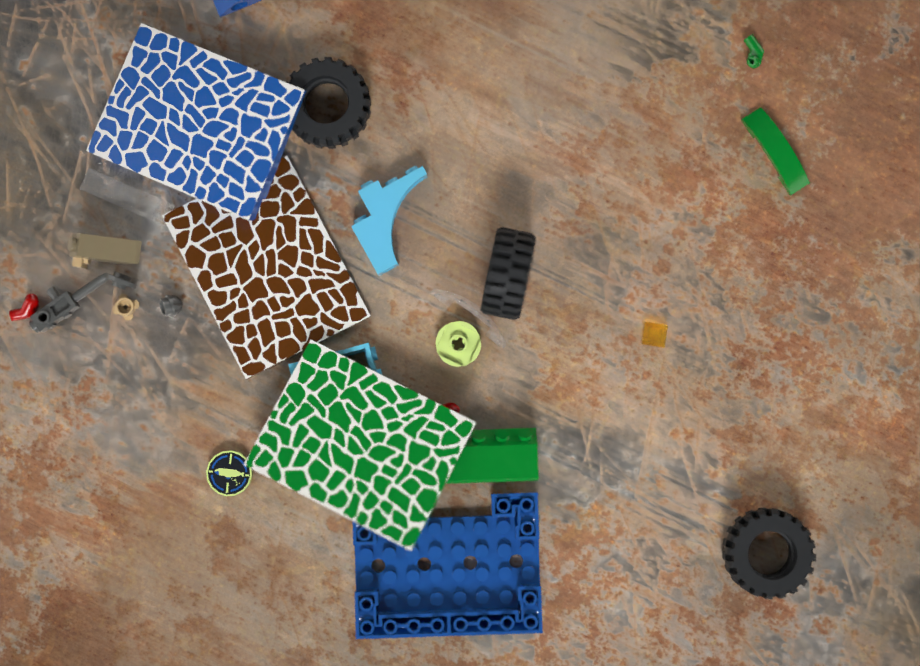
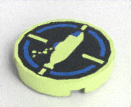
M234 450L222 451L215 455L209 462L206 470L207 481L210 487L218 494L224 496H235L243 492L250 485L253 477V470L244 465L247 459L246 456Z

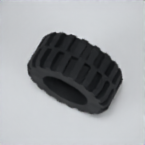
M325 57L322 61H319L318 58L311 59L312 63L306 65L304 62L299 66L300 70L298 72L293 71L290 75V82H287L306 90L292 130L305 143L313 144L317 148L323 149V147H328L329 149H335L337 145H342L343 147L352 138L355 140L359 137L358 133L361 130L364 131L367 126L366 121L370 119L371 98L368 87L362 75L358 74L352 65H346L343 60L333 61L332 57ZM323 84H335L346 92L348 96V109L335 122L327 124L318 123L308 115L306 99L316 87Z
M505 227L497 229L480 309L484 314L511 320L520 318L536 243V236L533 233Z
M774 508L750 510L745 512V516L736 518L734 526H729L726 531L729 534L727 539H723L722 544L725 546V550L722 551V558L726 562L724 566L735 583L754 596H761L765 599H773V597L781 599L785 598L787 593H796L798 591L797 587L800 584L804 586L808 582L805 578L808 573L812 575L814 571L811 565L812 561L816 562V554L813 553V549L816 547L814 540H811L809 537L811 535L810 531L802 525L803 523L798 518ZM765 531H773L782 535L787 541L789 550L784 566L779 571L769 575L761 574L754 570L748 559L751 542L756 536Z

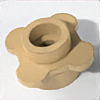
M121 294L112 310L114 314H119L125 320L130 321L133 319V313L139 308L140 304L137 300L128 298V295Z

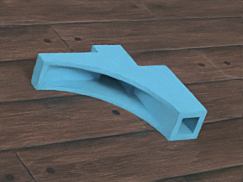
M414 166L405 172V176L400 179L394 177L388 180L383 188L378 180L375 182L370 180L360 186L362 189L358 192L371 216L363 215L354 220L355 224L351 227L378 276L399 266L393 250V224L397 211L406 195L418 183L427 178V173L423 166L420 168Z

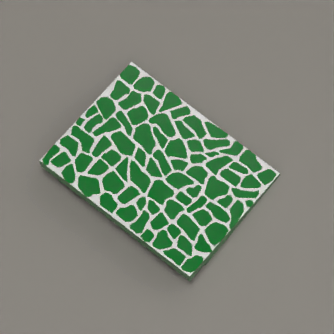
M310 340L244 465L411 551L423 528L426 526L477 422Z

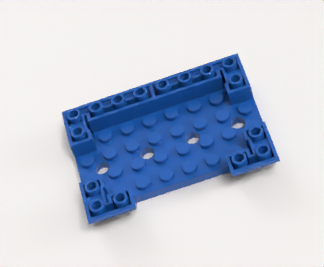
M538 492L491 494L492 515L430 517L411 551L352 521L356 574V639L543 633L539 567ZM515 554L520 555L523 558L522 564L519 567L511 566L509 563L511 556ZM467 556H473L477 560V565L472 569L464 566L463 562ZM423 557L428 558L431 561V567L427 570L420 569L418 567L419 559ZM376 559L383 560L385 569L380 572L375 571L372 567V562Z

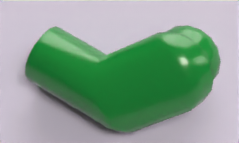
M751 34L744 40V43L750 50L747 65L751 68H757L762 63L764 49L755 36Z

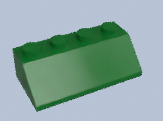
M536 428L473 430L446 484L539 481Z

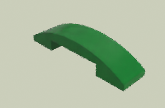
M761 107L741 119L752 138H756L780 175L778 176L779 180L790 196L810 183L790 144Z

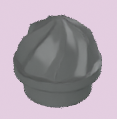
M165 295V298L159 300L164 317H175L182 310L183 302L178 296Z

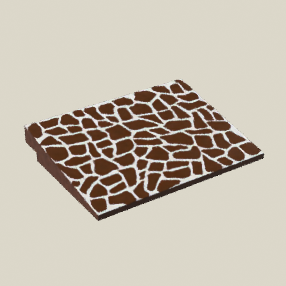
M288 156L281 158L266 199L262 200L257 216L253 221L243 219L199 199L188 202L162 215L245 379H250L305 351L310 340L321 343L371 317Z

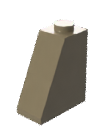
M74 233L68 241L69 257L121 265L139 264L142 241Z

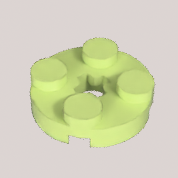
M451 322L442 327L437 334V353L448 365L454 367L466 366L473 362L480 353V335L467 322ZM460 337L463 339L462 343L465 344V347L459 348L457 351L454 349L455 345L452 344L453 339L458 340Z

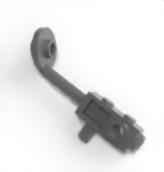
M114 271L113 275L104 273L96 277L73 294L66 291L60 295L55 287H51L47 290V293L52 301L30 316L32 320L29 324L36 333H45L55 328L60 321L69 318L73 312L80 308L78 301L109 279L113 281V286L124 290L126 286L135 289L137 284L131 282V277Z

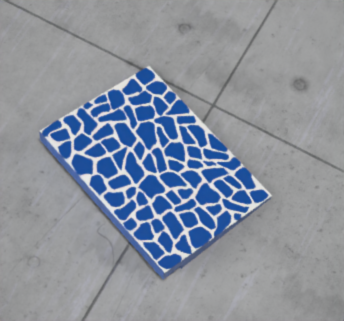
M141 23L86 151L243 219L253 221L257 216L262 200L266 199L306 90Z

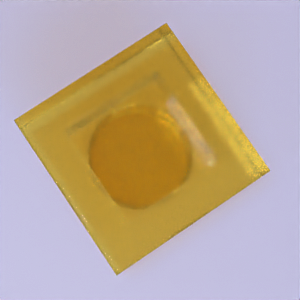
M644 322L641 345L665 348L668 325Z

